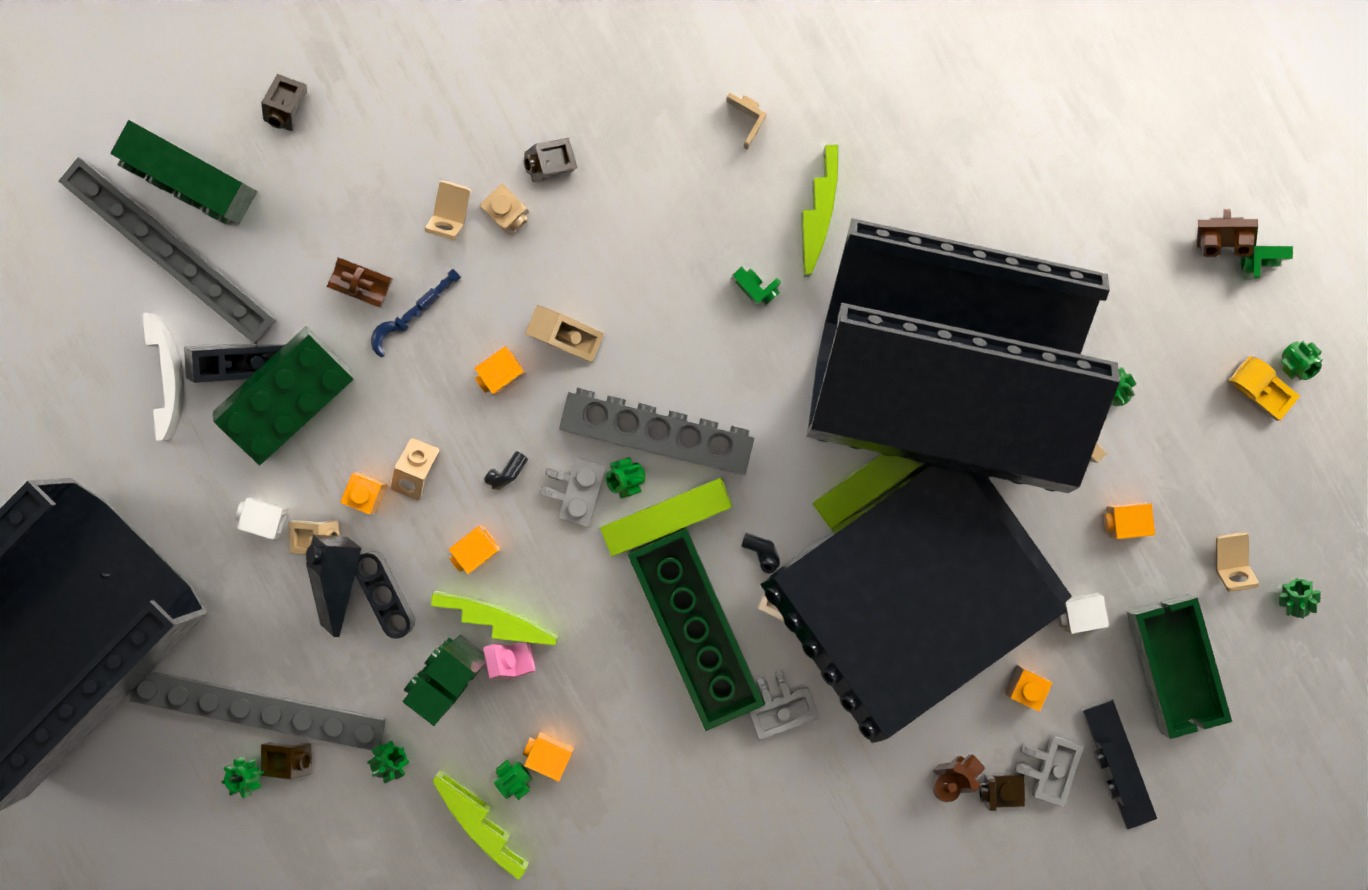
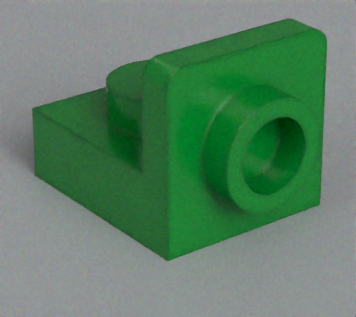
M1253 246L1252 255L1250 257H1241L1240 268L1241 272L1245 273V280L1260 278L1261 261L1262 267H1281L1282 261L1293 259V246Z
M741 266L732 274L731 279L756 306L761 301L767 305L780 293L777 287L781 284V281L778 278L763 290L760 287L763 283L762 280L751 268L746 271Z

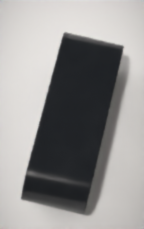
M376 551L361 554L355 576L376 618L387 636L394 639L404 637L413 630L415 617L386 559ZM366 558H372L377 563V571L374 575L366 573L363 568V562ZM380 586H385L391 591L392 598L389 603L379 600L377 591ZM394 615H400L405 619L406 628L404 631H397L393 628L391 621Z

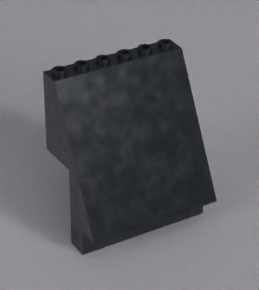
M925 463L869 508L843 520L760 584L765 591L767 600L778 609L786 627L791 632H794L801 642L804 653L813 659L821 671L823 680L832 686L840 698L842 707L851 713L859 725L861 734L869 739L871 743L883 741L893 736L1064 614L1066 609L1063 604L1072 597L989 477H983L979 474L962 470H950L944 466Z

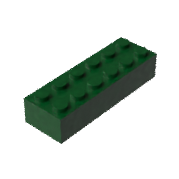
M687 527L628 552L627 555L705 731L765 706Z

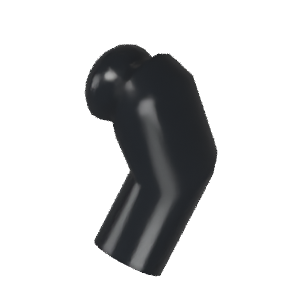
M515 451L502 472H498L495 468L490 469L484 478V482L491 485V489L500 490L517 478L527 463L528 458L522 453Z
M748 532L745 533L741 547L757 553L761 564L760 568L763 572L768 574L774 573L780 565V557L774 543L771 540Z

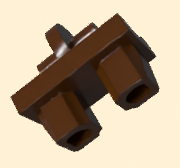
M1224 208L1223 218L1198 220L1197 248H1201L1204 257H1217L1221 254V247H1234V255L1250 257L1253 246H1256L1258 219L1231 217V209Z
M338 257L326 287L382 308L393 278Z
M973 754L968 755L966 758L957 756L951 763L938 764L932 770L936 775H940L933 782V793L942 802H952L959 797L960 793L976 792L981 786L976 778L986 768Z

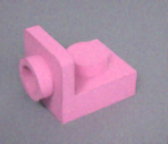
M519 642L513 645L492 644L483 647L489 679L510 680L535 671L529 642Z

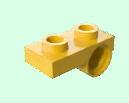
M1247 356L1228 380L1230 384L1276 421H1281L1300 398L1299 394L1276 376V372L1272 367L1257 357Z

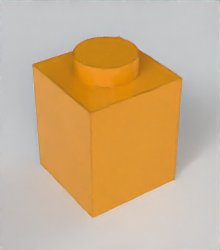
M504 346L474 368L478 373L474 377L478 385L485 393L490 390L494 395H497L526 374V371L507 346Z
M360 472L352 473L340 503L369 515L375 514L388 484Z
M1143 502L1107 506V513L1103 515L1105 532H1109L1110 538L1114 539L1154 536L1155 526L1152 503Z
M479 525L448 549L452 554L449 559L459 572L465 570L469 574L499 552L501 548L485 527Z
M1017 665L1004 694L1040 712L1053 682Z
M539 732L536 740L530 737L522 755L528 757L524 766L559 782L574 747Z

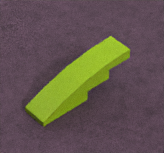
M838 144L825 145L823 150L824 177H817L812 181L813 210H803L801 213L804 277H810L813 273L824 246L833 214L838 180Z
M880 453L812 504L830 529H832L923 463L898 456H886Z
M718 478L600 527V530L612 557L733 507V504L722 478Z
M441 591L432 593L431 606L462 609L461 622L493 626L492 639L556 645L558 642L557 634L530 618L500 605L470 596Z
M440 770L433 779V783L450 812L467 834L492 860L516 879L520 880L529 862L504 846L510 834L486 818L492 806Z

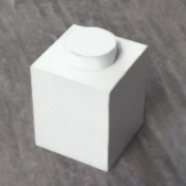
M255 497L246 498L245 503H240L236 513V520L239 521L237 529L273 540L279 539L282 536L290 508Z
M1099 593L1071 597L1063 604L1066 612L1058 617L1060 627H1065V631L1071 634L1109 627L1104 596Z

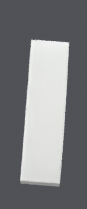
M142 313L145 345L159 347L165 408L153 409L156 441L172 440L182 413L184 400L182 364L176 344L164 322L156 314Z

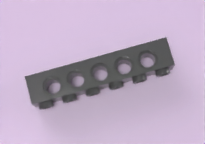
M577 388L576 393L568 392L559 427L560 430L746 475L755 439L748 436L750 430L731 426L729 432L717 429L718 422L700 418L699 424L688 422V415L669 410L668 416L656 414L657 407L638 403V407L635 409L625 406V399L608 395L607 400L603 401L594 398L595 392ZM594 406H600L605 412L603 422L598 425L592 424L587 417L589 409ZM623 414H631L636 419V426L631 432H623L618 426V420ZM655 421H661L667 427V434L661 440H655L649 434V427ZM693 429L696 431L698 442L695 446L688 448L680 443L679 436L683 430ZM717 436L726 438L729 443L728 451L723 455L714 454L710 448L711 441Z

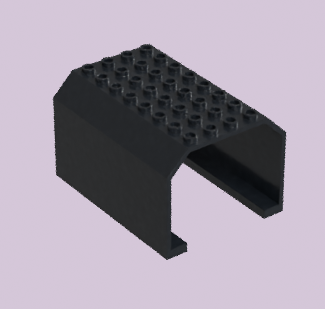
M851 218L819 347L806 437L815 438L821 442L847 445L853 449L875 451L886 456H898L912 459L918 463L935 464L950 470L967 471L983 477H994L1008 480L1015 484H1027L1052 492L1059 491L1069 494L1081 486L1120 383L1118 362L1081 355L1100 300L1106 301L1110 292L1108 274Z
M72 478L26 481L0 508V811L29 796L208 614L195 589L103 498ZM100 573L111 574V577L104 580L101 578Z

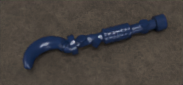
M454 269L447 273L448 276L441 280L440 284L435 288H430L428 292L416 301V305L406 312L401 319L397 316L395 321L383 322L374 329L371 336V346L379 357L385 356L382 343L388 333L407 330L409 328L407 323L414 316L421 317V311H425L440 298L439 294L449 288L451 283H456L461 279V276Z

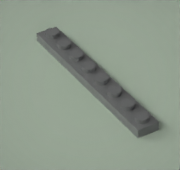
M78 157L59 179V183L252 343L257 344L276 322L272 315L82 158Z
M153 671L132 690L130 702L372 750L376 746L381 745L386 722L385 718Z

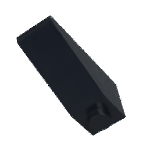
M286 344L184 346L186 378L193 383L248 379Z
M313 534L311 545L306 551V567L319 622L333 637H340L361 547L346 536Z

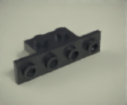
M1110 699L1083 709L1082 711L1097 748L1094 751L1095 759L1100 769L1105 770L1108 778L1105 781L1107 791L1112 800L1116 799L1126 829L1128 830L1157 819L1114 700Z

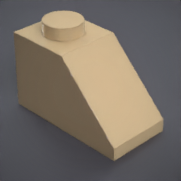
M540 305L536 306L525 332L528 336L590 362H593L604 336L603 332Z

